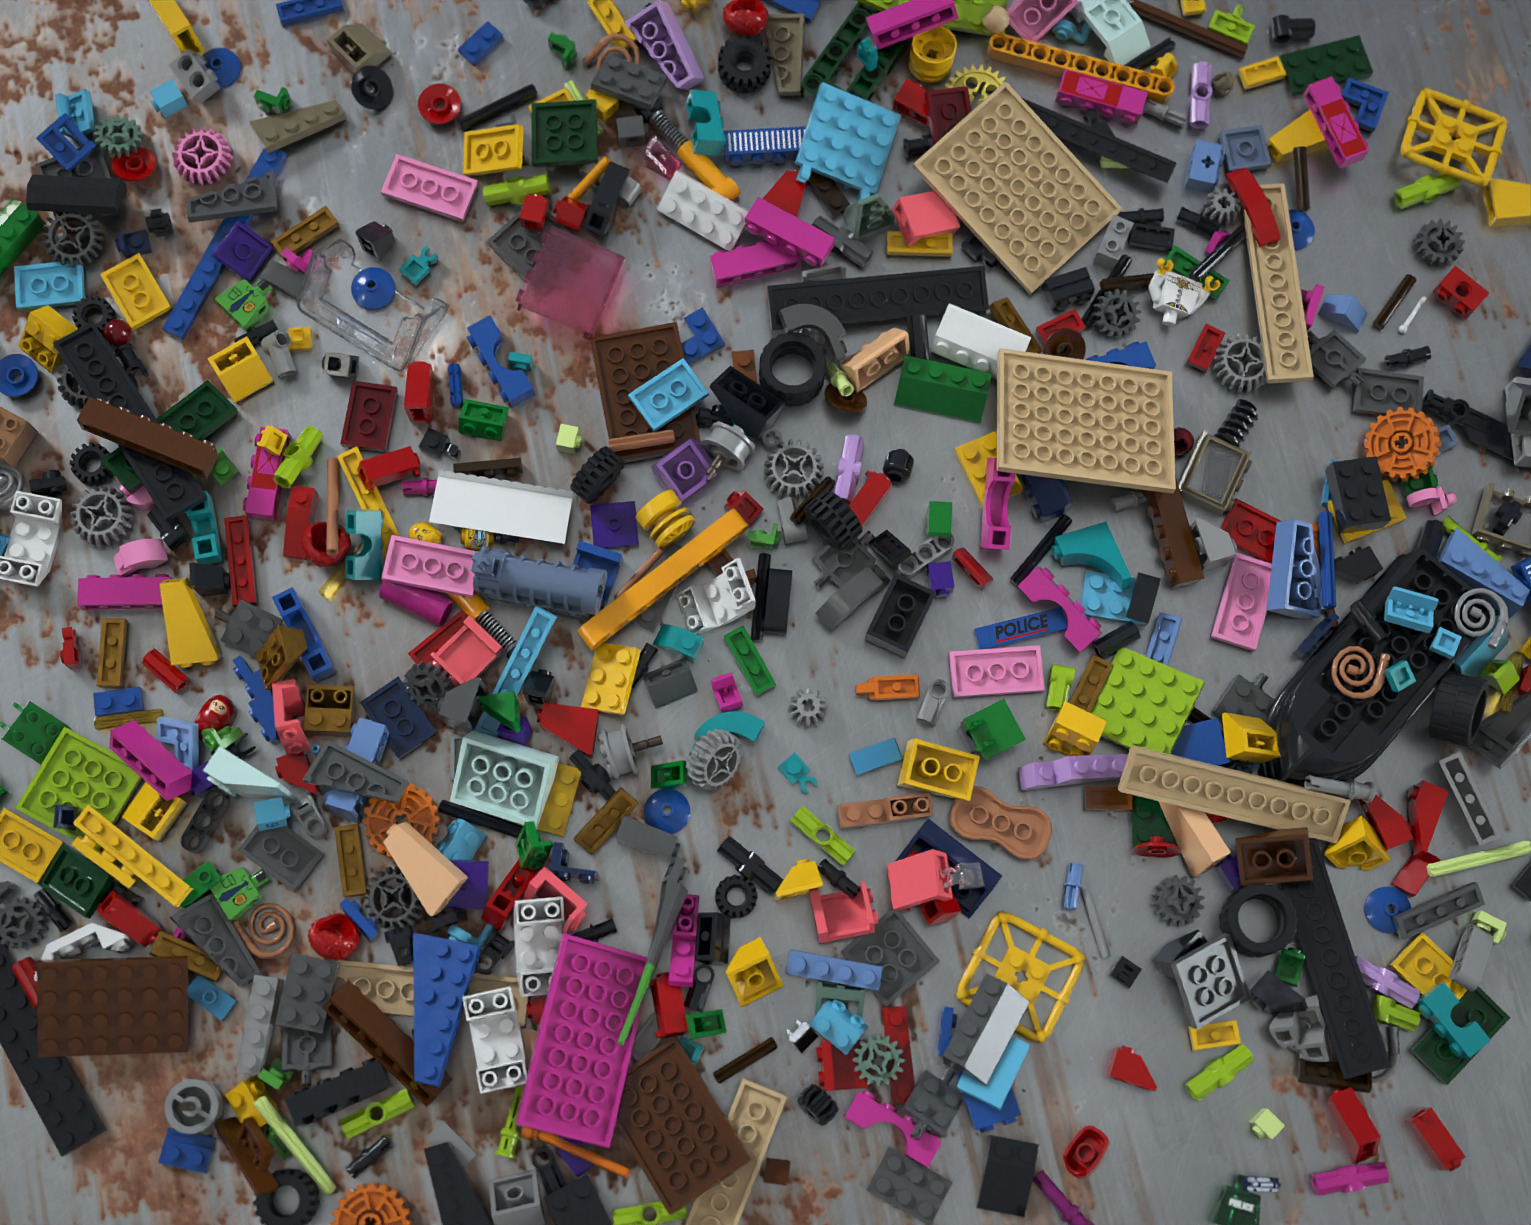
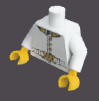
M1160 258L1156 263L1159 269L1153 275L1149 284V291L1154 310L1164 313L1162 324L1173 327L1175 326L1176 319L1192 315L1210 295L1209 291L1217 290L1220 287V281L1216 280L1215 284L1210 286L1213 277L1207 276L1205 278L1206 286L1203 288L1202 283L1171 272L1173 268L1171 260H1168L1167 264L1163 267L1165 260Z

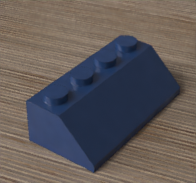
M1016 474L1018 478L1023 480L1024 494L1027 498L1031 499L1033 515L1035 518H1039L1040 523L1061 517L1067 513L1072 500L1063 479Z
M928 818L896 861L906 858L914 851L920 854L934 849L947 853L951 890L962 910L961 913L970 919L994 889L1002 875Z

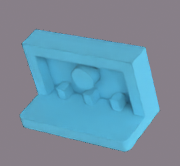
M83 89L68 97L61 93L55 95L58 118L67 113L71 118V122L85 136L95 132L91 93ZM65 127L60 129L63 135L76 140Z
M1393 587L1385 601L1384 621L1430 634L1433 628V615L1438 605V599L1403 588Z
M457 818L450 823L443 841L438 842L435 848L447 859L471 861L487 835L465 820Z
M829 999L809 1024L845 1055L851 1051L862 1034L869 1028L860 1016L850 1012L845 1004L838 999Z

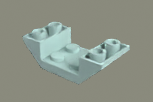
M1079 0V3L1069 11L1078 23L1085 19L1107 48L1104 56L1109 62L1124 66L1151 49L1142 20L1126 0Z

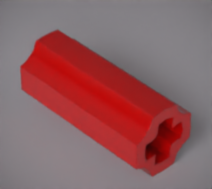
M154 648L143 657L141 663L173 692L178 693L188 684L190 678L175 665H171V662L157 649Z
M30 956L12 965L11 969L35 1009L37 1008V982H35L34 975L37 966Z

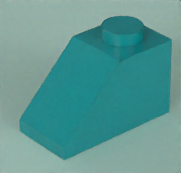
M662 624L653 645L694 664L704 644V639L684 628Z

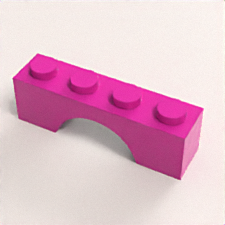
M987 458L980 547L1009 550L1011 526L1008 521V499L1011 487L1015 482L1016 473L997 471V458Z
M1037 567L1018 587L1032 602L1047 599L1060 604L1068 617V627L1064 636L1079 652L1084 651L1102 634L1100 630L1102 626L1095 618L1091 617L1089 619L1084 613L1086 609L1077 600L1073 602L1069 598L1070 592L1062 584L1058 586L1053 581L1055 576L1046 567L1044 569Z
M866 1090L863 1093L858 1091L843 1117L862 1129H866L877 1122L893 1124L904 1136L906 1144L905 1155L928 1168L942 1143L937 1139L938 1137L932 1132L925 1130L919 1141L914 1140V1138L910 1137V1134L913 1132L916 1124L911 1117L906 1115L905 1118H902L896 1114L897 1109L886 1102L882 1106L875 1101L877 1097Z

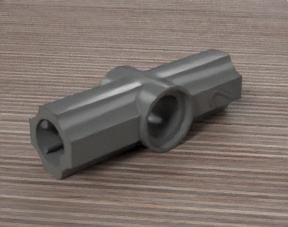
M822 216L817 217L812 223V226L835 238L834 247L831 250L834 254L838 256L844 255L862 268L869 262L873 255V250L858 241L850 230L845 227L838 228Z

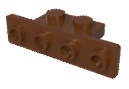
M236 1117L216 1121L214 1128L255 1195L259 1196L276 1191L278 1184L268 1169L274 1155V1149L265 1138L261 1127L257 1125L254 1118H245L242 1125Z

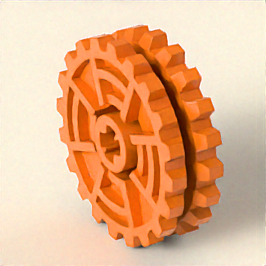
M1398 407L1396 412H1393L1391 409L1387 410L1386 416L1379 415L1377 417L1378 422L1371 423L1369 426L1371 432L1366 433L1365 438H1367L1368 442L1364 443V448L1368 452L1366 457L1377 456L1380 474L1384 478L1389 476L1395 482L1398 478H1401L1403 482H1408L1411 477L1417 480L1419 479V474L1423 473L1426 475L1429 473L1428 467H1434L1436 465L1435 457H1440L1441 452L1438 447L1442 446V442L1438 437L1440 435L1432 419L1430 417L1427 418L1422 411L1416 413L1415 409L1410 407L1407 411H1404L1403 407ZM1402 441H1405L1407 444L1401 449L1399 445L1402 444Z
M410 783L398 804L374 798L369 799L371 805L364 809L367 818L362 819V824L367 827L364 830V834L367 838H371L368 842L373 848L377 847L376 851L381 855L387 853V857L393 859L383 842L388 837L386 833L395 823L399 824L397 822L398 818L403 819L407 817L405 818L407 823L434 845L433 837L439 836L440 833L437 825L441 824V819L436 816L440 812L438 807L433 805L435 803L430 795L427 796V792L424 789L420 788L417 790V787Z
M372 1182L368 1184V1187L365 1184L356 1186V1191L352 1189L346 1192L347 1198L339 1199L337 1203L340 1207L333 1210L332 1215L336 1218L335 1221L330 1222V1225H368L370 1223L369 1217L370 1220L376 1219L377 1223L375 1225H413V1220L409 1219L408 1216L412 1213L411 1207L406 1208L405 1206L407 1199L398 1196L399 1190L395 1188L390 1191L388 1184L384 1183L378 1187L377 1182Z

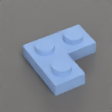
M164 716L157 718V740L174 744L175 757L191 771L199 767L198 724Z

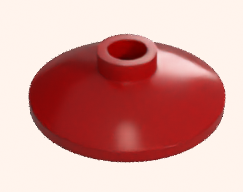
M446 84L430 85L421 92L418 98V110L421 116L433 124H445L452 121L461 109V100L458 92ZM439 105L444 106L442 109H437Z
M137 147V153L130 151L129 157L122 154L121 158H118L116 155L112 161L114 174L125 181L143 180L150 176L157 166L155 155L143 147Z
M1155 836L1150 838V842L1135 846L1134 853L1145 857L1165 858L1181 854V848L1165 842L1164 837Z

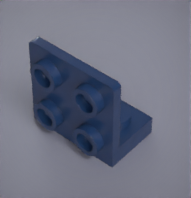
M553 843L550 871L561 881H570V878H578L580 883L593 884L594 880L599 881L598 871L563 867L568 866L569 852L563 843Z

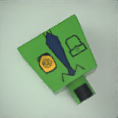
M263 279L254 287L248 281L242 280L217 296L215 300L219 307L247 333L253 330L252 327H255L268 311L270 306L264 296L272 288Z
M241 867L222 875V880L212 887L211 891L228 919L235 922L263 898V894L258 887L269 881V878L262 868L250 875L246 868Z

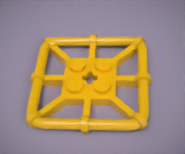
M1425 88L1418 95L1412 114L1407 119V129L1401 144L1400 154L1403 158L1439 171V174L1443 176L1447 174L1479 187H1484L1488 185L1492 178L1497 159L1501 156V146L1508 121L1504 116L1501 117L1496 113L1469 104L1468 100L1464 99L1462 101ZM1434 100L1459 109L1456 119L1443 114ZM1424 104L1435 119L1434 126L1421 121L1419 118ZM1465 112L1492 122L1476 127L1463 122ZM1415 130L1431 135L1428 142L1416 146L1410 145ZM1497 130L1492 147L1476 142L1478 135ZM1430 150L1444 157L1441 163L1422 156L1420 153ZM1472 152L1489 157L1484 173L1480 171L1471 157ZM1450 158L1464 163L1469 173L1449 166Z
M1003 910L998 911L997 915L990 921L977 949L974 948L972 951L973 957L959 982L956 997L969 1007L972 998L969 996L976 994L979 988L978 986L967 990L969 983L981 960L998 968L994 977L1008 983L1029 1001L1027 1010L1035 1032L1018 1024L1015 1033L1028 1040L1039 1042V1044L1046 1042L1045 1039L1052 1033L1065 1005H1068L1070 1002L1069 997L1084 968L1085 954L1082 955L1077 948L1047 933L1048 930L1043 927L1040 929L1014 914L1004 912ZM1007 922L1037 937L1029 954L1014 946ZM999 925L1008 948L1001 962L985 953ZM1042 941L1071 955L1073 958L1049 965L1037 959L1035 955ZM1075 964L1061 994L1044 986L1050 971ZM1024 971L1027 980L1018 983L1015 972L1020 973ZM1040 991L1057 1000L1043 1029H1041L1034 1008V1003Z

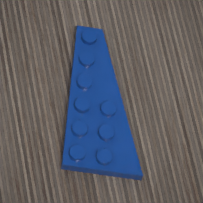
M413 933L414 1081L417 1083L440 1088L463 1012V997L468 995L480 955L481 947L478 945Z

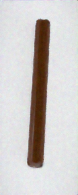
M1131 0L1129 4L1136 14L1243 58L1247 52V45L1142 1Z

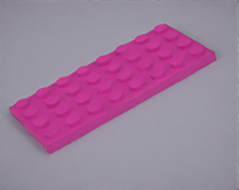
M562 934L515 1125L610 1148L644 997L624 1044L620 1045L617 1041L633 1004L647 957L569 934Z

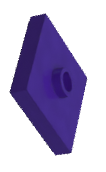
M237 220L211 256L239 277L249 282L274 246Z
M635 501L590 505L593 545L605 549L639 546L637 521L635 519Z
M450 860L468 878L445 908L484 909L488 896L489 861Z

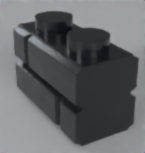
M1087 267L1046 279L1042 286L1051 310L1055 308L1064 310L1071 303L1077 301L1079 304L1085 303L1091 299L1095 291Z
M718 912L698 913L695 961L709 965L728 964L730 916Z

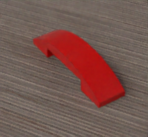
M1245 167L1225 174L1232 192L1237 193L1252 223L1251 231L1259 247L1280 241L1279 230L1271 207L1251 172Z

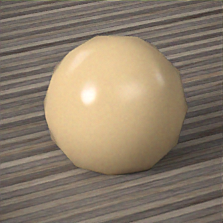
M993 6L982 19L983 26L991 33L1004 31L1009 25L1008 12L1001 6Z

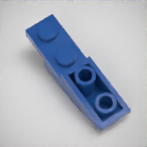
M240 655L233 659L236 665L233 670L240 680L244 678L248 684L245 687L247 693L252 699L255 698L248 703L251 707V710L248 712L255 723L258 721L261 723L263 729L260 731L266 741L269 742L271 740L277 745L280 743V738L275 728L272 688L265 690L260 669L253 673L246 660Z

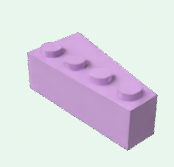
M657 0L624 22L633 31L638 41L646 47L651 57L660 64V68L677 88L689 90L705 80L669 3Z

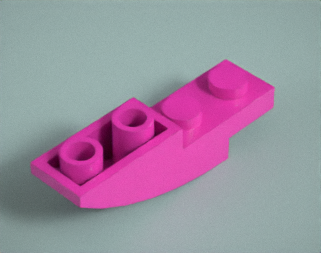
M687 894L673 926L669 986L692 987L699 895Z

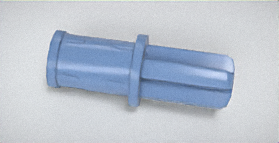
M1069 863L1067 882L1064 883V886L1067 887L1064 901L1065 909H1077L1079 889L1083 888L1081 885L1083 864Z

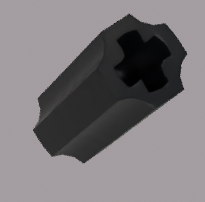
M926 315L908 316L910 356L928 360L930 359Z
M1436 519L1428 520L1425 523L1417 547L1423 548L1434 558L1437 556L1446 529L1443 522Z
M1129 621L1092 642L1091 645L1095 654L1105 659L1119 649L1141 638L1137 626L1132 621Z

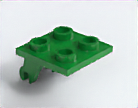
M1005 699L963 719L965 731L970 732L977 745L975 749L977 752L980 751L984 760L1026 740Z
M30 700L25 707L14 702L12 706L21 713L10 727L0 721V727L6 730L1 739L37 763L42 764L63 728H68L69 726Z

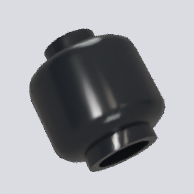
M904 449L892 450L886 455L883 473L893 483H901L908 480L912 473L914 459Z

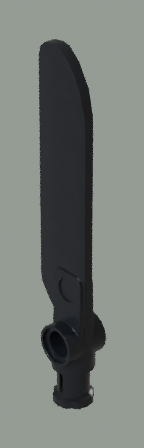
M1432 389L1427 391L1422 400V408L1428 407L1438 412V415L1447 424L1462 426L1467 437L1472 442L1514 461L1511 433L1508 432L1507 424L1471 408L1463 399L1444 398L1435 394ZM1453 409L1457 410L1459 415L1455 414Z

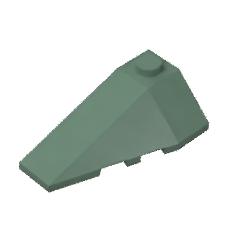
M879 193L849 205L844 210L843 219L855 238L860 239L892 226L895 215Z

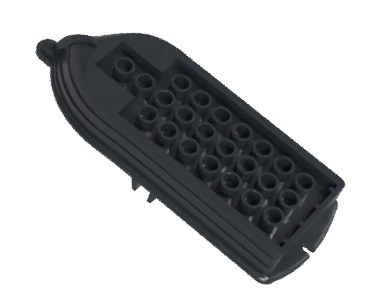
M1417 548L1408 554L1399 555L1360 599L1373 616L1376 615L1377 622L1388 634V637L1376 644L1367 630L1360 627L1362 624L1352 611L1345 616L1291 678L1274 701L1265 723L1277 733L1278 749L1281 757L1261 764V777L1304 787V781L1311 782V780L1305 779L1308 775L1346 781L1348 779H1355L1365 772L1438 688L1444 674L1455 668L1454 662L1475 640L1476 637L1464 634L1457 627L1454 619L1455 606L1458 600L1472 588L1423 548ZM1393 587L1403 588L1438 599V605L1433 615V628L1430 634L1384 621L1385 601ZM1473 594L1463 602L1460 608V619L1466 629L1475 632L1486 628L1489 624L1490 614L1482 604L1471 605L1467 612L1468 619L1473 623H1478L1481 619L1480 617L1476 618L1469 615L1471 608L1474 606L1482 610L1486 620L1483 626L1479 628H1471L1466 625L1462 619L1464 605L1472 599L1487 601L1480 594ZM1488 602L1495 611V607L1490 602ZM1439 627L1462 637L1452 659L1429 650ZM1348 646L1364 648L1372 656L1375 663L1374 676L1366 685L1352 686L1346 683L1340 675L1339 666L1347 655L1356 654L1361 656L1366 662V670L1363 674H1356L1354 676L1346 673L1349 664L1357 666L1358 669L1361 668V664L1357 660H1350L1345 666V673L1348 678L1354 681H1361L1369 674L1370 665L1368 659L1360 652L1350 651L1339 660L1337 677L1341 685L1353 693H1363L1372 687L1381 654L1390 655L1387 669L1401 660H1407L1416 682L1399 692H1393L1385 675V683L1374 696L1366 699L1351 698L1342 694L1335 686L1332 679V664L1337 654Z

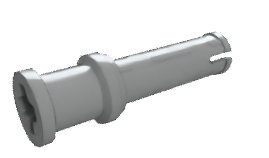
M1308 775L1305 778L1311 780V782L1304 781L1306 790L1343 795L1349 800L1356 798L1370 803L1373 801L1376 793L1375 785L1372 782L1359 783L1354 779L1340 781Z

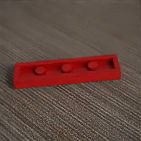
M247 515L224 518L232 605L237 607L241 599L255 605L257 604L249 518Z
M906 1006L882 1008L885 1038L888 1035L891 1037V1044L895 1041L899 1043L896 1049L904 1051L899 1057L905 1059V1062L899 1065L904 1071L896 1072L898 1080L890 1078L892 1105L906 1103L915 1087ZM886 1046V1052L891 1051V1049L888 1046ZM895 1059L889 1063V1073L894 1067Z

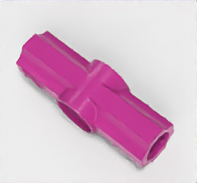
M1384 1162L1369 1163L1361 1166L1358 1164L1343 1166L1334 1171L1312 1175V1184L1317 1196L1341 1191L1342 1193L1363 1190L1364 1187L1389 1183V1173Z

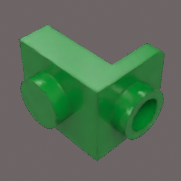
M551 32L548 37L549 49L563 55L561 58L562 66L567 69L569 64H573L577 57L575 42L569 40L563 34Z
M284 87L281 88L277 97L258 89L253 96L258 108L266 113L281 114L284 109L289 107L291 102L288 90Z
M1291 947L1281 951L1275 976L1285 984L1297 987L1305 962V955L1301 954L1300 950Z

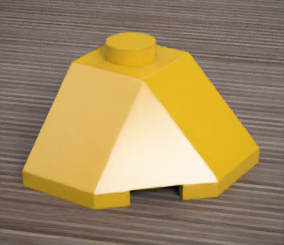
M1362 816L1343 824L1337 844L1330 842L1324 852L1325 856L1337 868L1347 869L1349 865L1360 866L1361 870H1372L1390 861V857L1375 829Z

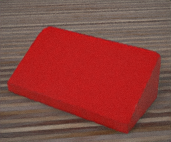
M962 547L954 551L952 560L980 589L983 590L993 581V577L965 548Z
M1413 852L1391 884L1410 898L1416 896L1429 877L1427 865L1440 862V859L1429 852L1418 858L1414 856Z

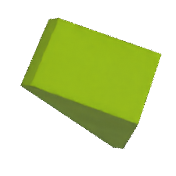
M1493 659L1478 675L1480 679L1487 680L1490 686L1503 695L1520 680L1510 660Z

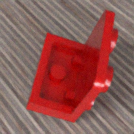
M861 1040L856 1042L847 1055L834 1046L831 1041L820 1042V1047H816L817 1062H821L822 1072H818L819 1086H823L824 1091L870 1087L867 1084L868 1078L866 1077L861 1080L859 1077L862 1072L854 1070L855 1067L859 1066L858 1062L853 1061V1058L859 1056L854 1050L862 1049ZM868 1049L864 1054L863 1061L868 1060Z

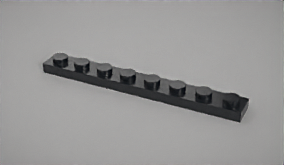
M1022 98L1058 138L1168 184L1177 162Z

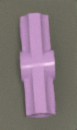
M1199 62L1192 66L1189 126H1192L1194 129H1202L1209 126L1212 65H1209L1208 62Z
M846 435L842 458L839 460L836 475L838 479L834 493L847 504H850L853 500L856 481L859 480L862 464L860 460L865 439L858 435Z
M1355 956L1363 982L1369 986V990L1377 995L1393 999L1409 1009L1414 1007L1420 997V991L1399 980L1398 976L1390 970L1382 967L1378 968L1363 958Z

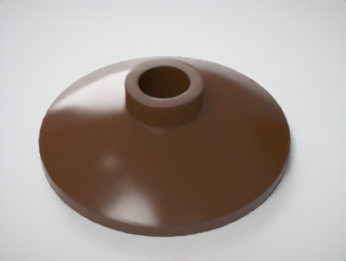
M1068 328L1059 329L1052 333L1046 340L1043 348V354L1082 360L1086 353V344L1081 334ZM1064 345L1065 349L1059 352V348Z
M831 383L825 388L824 394L826 399L839 410L858 413L866 408L867 398L862 391L857 393L854 390L850 396L845 397Z

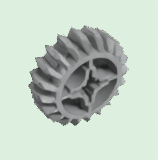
M1237 334L1235 339L1230 336L1226 341L1221 342L1220 348H1217V356L1213 358V362L1216 363L1213 370L1219 371L1216 378H1223L1222 385L1230 384L1229 390H1232L1235 386L1238 393L1243 388L1248 393L1252 388L1257 390L1260 385H1264L1267 382L1262 343L1256 342L1257 336L1252 340L1249 339V334H1246L1243 339L1240 334ZM1241 349L1239 355L1227 356L1229 352ZM1259 371L1255 376L1245 377L1247 372Z
M790 439L788 440V446L784 442H780V449L774 446L772 448L773 453L767 454L768 460L764 462V466L767 469L764 470V475L769 477L766 478V483H773L771 486L772 491L779 488V496L786 492V497H791V494H795V497L799 499V495L802 492L803 496L807 497L808 490L812 492L815 489L814 485L821 483L819 478H822L824 472L821 471L824 468V464L820 463L822 457L821 455H815L817 452L816 448L808 450L809 443H806L803 447L799 439L797 445H793V441ZM795 454L800 455V457L791 458L789 455ZM779 460L785 468L780 477L775 469ZM807 462L812 467V474L809 478L805 476L806 473L803 471ZM790 467H792L793 469L798 467V471H790ZM790 480H796L800 484H789L787 482Z
M103 485L99 491L97 487L93 486L92 493L85 490L86 496L84 498L77 496L80 503L72 504L76 511L70 512V516L74 518L70 522L72 526H75L74 532L80 534L79 538L83 541L87 540V543L90 545L96 542L98 546H102L103 542H105L108 546H111V539L119 542L118 536L120 534L126 536L127 533L124 529L131 528L127 521L134 520V517L129 514L133 511V508L129 506L127 498H124V494L121 491L117 492L113 487L108 490ZM113 503H116L118 507L117 518L112 514ZM86 515L92 518L90 530L86 525Z
M715 729L713 732L708 731L706 736L701 735V740L695 742L694 749H690L691 755L687 757L689 762L685 766L688 769L686 774L692 783L706 791H714L716 788L721 789L723 784H728V779L734 778L733 774L738 770V764L742 762L740 760V757L743 755L741 751L742 745L737 737L726 730Z

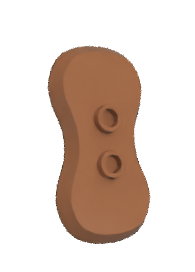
M973 786L970 801L955 799L951 808V825L959 835L971 840H990L996 842L1019 859H1035L1044 853L1049 844L1052 834V823L1045 812L1033 806H1014L1005 803L986 788Z

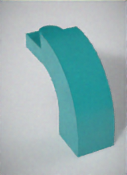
M732 711L721 713L705 721L695 732L694 739L700 741L701 735L706 736L708 731L713 732L715 729H723L754 745L765 726V721L744 712Z

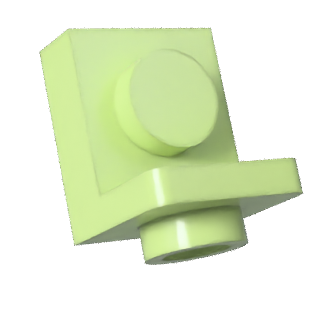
M1483 911L1473 913L1470 921L1477 924V927L1487 933L1491 931L1490 934L1494 936L1492 946L1504 940L1507 933L1505 930L1506 922Z

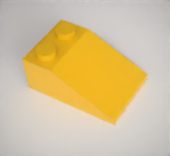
M916 738L907 741L897 786L970 801L980 756Z

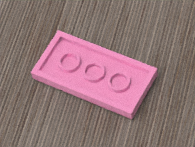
M396 154L382 187L381 194L382 196L464 222L479 183L478 180Z
M391 535L382 573V581L473 598V577L475 574L471 571L473 564L472 556L477 551Z
M1236 553L1232 559L1211 634L1212 639L1250 651L1257 649L1267 612L1271 563Z
M1040 645L949 652L953 698L1044 692L1045 690Z

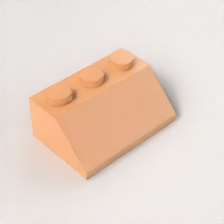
M892 328L888 332L885 331L870 344H865L860 351L852 356H847L840 363L841 371L846 373L848 381L857 393L901 364L905 355L910 356L908 333L897 328Z

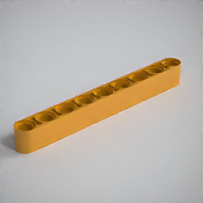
M1003 33L992 35L988 45L987 53L994 60L1061 78L1064 70L1068 69L1148 92L1146 100L1151 99L1159 104L1167 103L1175 89L1174 82L1165 76ZM997 44L1002 46V48L997 49L993 45ZM1020 50L1023 54H1017L1014 51ZM1039 55L1042 56L1044 59L1039 60L1035 56ZM1055 61H1061L1064 65H1058ZM1081 66L1085 70L1080 71L1076 67ZM1097 72H1102L1105 76H1100ZM1119 77H1122V78H1124L1126 81H1125V82H1121V81L1118 80V78H1119ZM1138 83H1144L1147 87H1141ZM1163 88L1167 93H1163L1159 89Z
M735 508L731 509L607 605L598 615L593 616L577 630V634L591 650H594L742 535L749 528V525Z

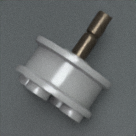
M720 421L715 422L711 427L712 433L710 436L702 440L701 445L709 456L714 459L705 472L708 475L705 480L709 483L721 464L732 470H742L745 466L744 460L746 457L754 453L755 444L744 435V430L739 426L733 425L732 427Z
M625 724L621 725V729L607 732L605 729L599 734L600 749L603 758H606L607 761L606 767L609 777H614L615 779H619V775L631 771L634 774L638 773L635 752L663 744L661 735L632 743Z
M198 1079L185 1080L175 1085L167 1095L165 1115L169 1124L179 1132L185 1134L204 1133L212 1129L215 1122L220 1120L224 1107L223 1098L218 1088L208 1081Z

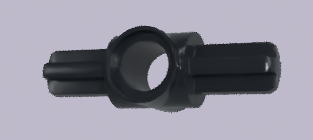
M580 750L575 751L569 757V760L583 774L580 777V781L584 787L592 794L599 792L608 801L616 791L609 784L611 778L607 770L598 763L592 765Z

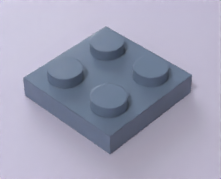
M1262 125L1220 131L1219 139L1222 145L1227 173L1245 167L1249 171L1270 168L1271 159Z

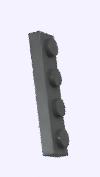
M1472 882L1395 915L1392 918L1399 938L1405 940L1485 905L1478 883Z

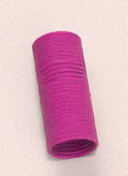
M383 581L379 591L380 598L438 626L444 624L453 606L452 600L428 589Z

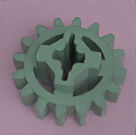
M116 115L115 119L107 116L108 121L100 120V126L95 125V132L93 134L94 141L98 146L97 148H101V153L108 151L109 157H112L114 154H117L118 158H121L122 154L129 157L130 151L137 153V147H142L143 133L141 132V126L136 125V120L134 119L128 121V116H125L123 119H120L119 115Z
M877 1034L876 1040L869 1035V1042L866 1043L861 1040L862 1049L854 1050L859 1054L858 1057L853 1058V1061L859 1064L854 1070L862 1072L859 1077L861 1080L866 1077L868 1078V1085H871L873 1081H876L877 1087H881L882 1081L886 1085H890V1078L898 1080L896 1072L904 1071L899 1067L900 1063L905 1062V1059L899 1057L904 1051L902 1049L897 1050L896 1047L899 1043L895 1041L891 1044V1037L888 1035L885 1040H882L881 1034ZM878 1044L888 1046L891 1051L884 1052L880 1050ZM869 1048L870 1055L868 1060L863 1061L864 1054ZM876 1053L885 1058L882 1061V1067L873 1062L876 1060ZM895 1059L894 1067L889 1073V1063ZM872 1068L877 1070L880 1077L871 1075L867 1070Z

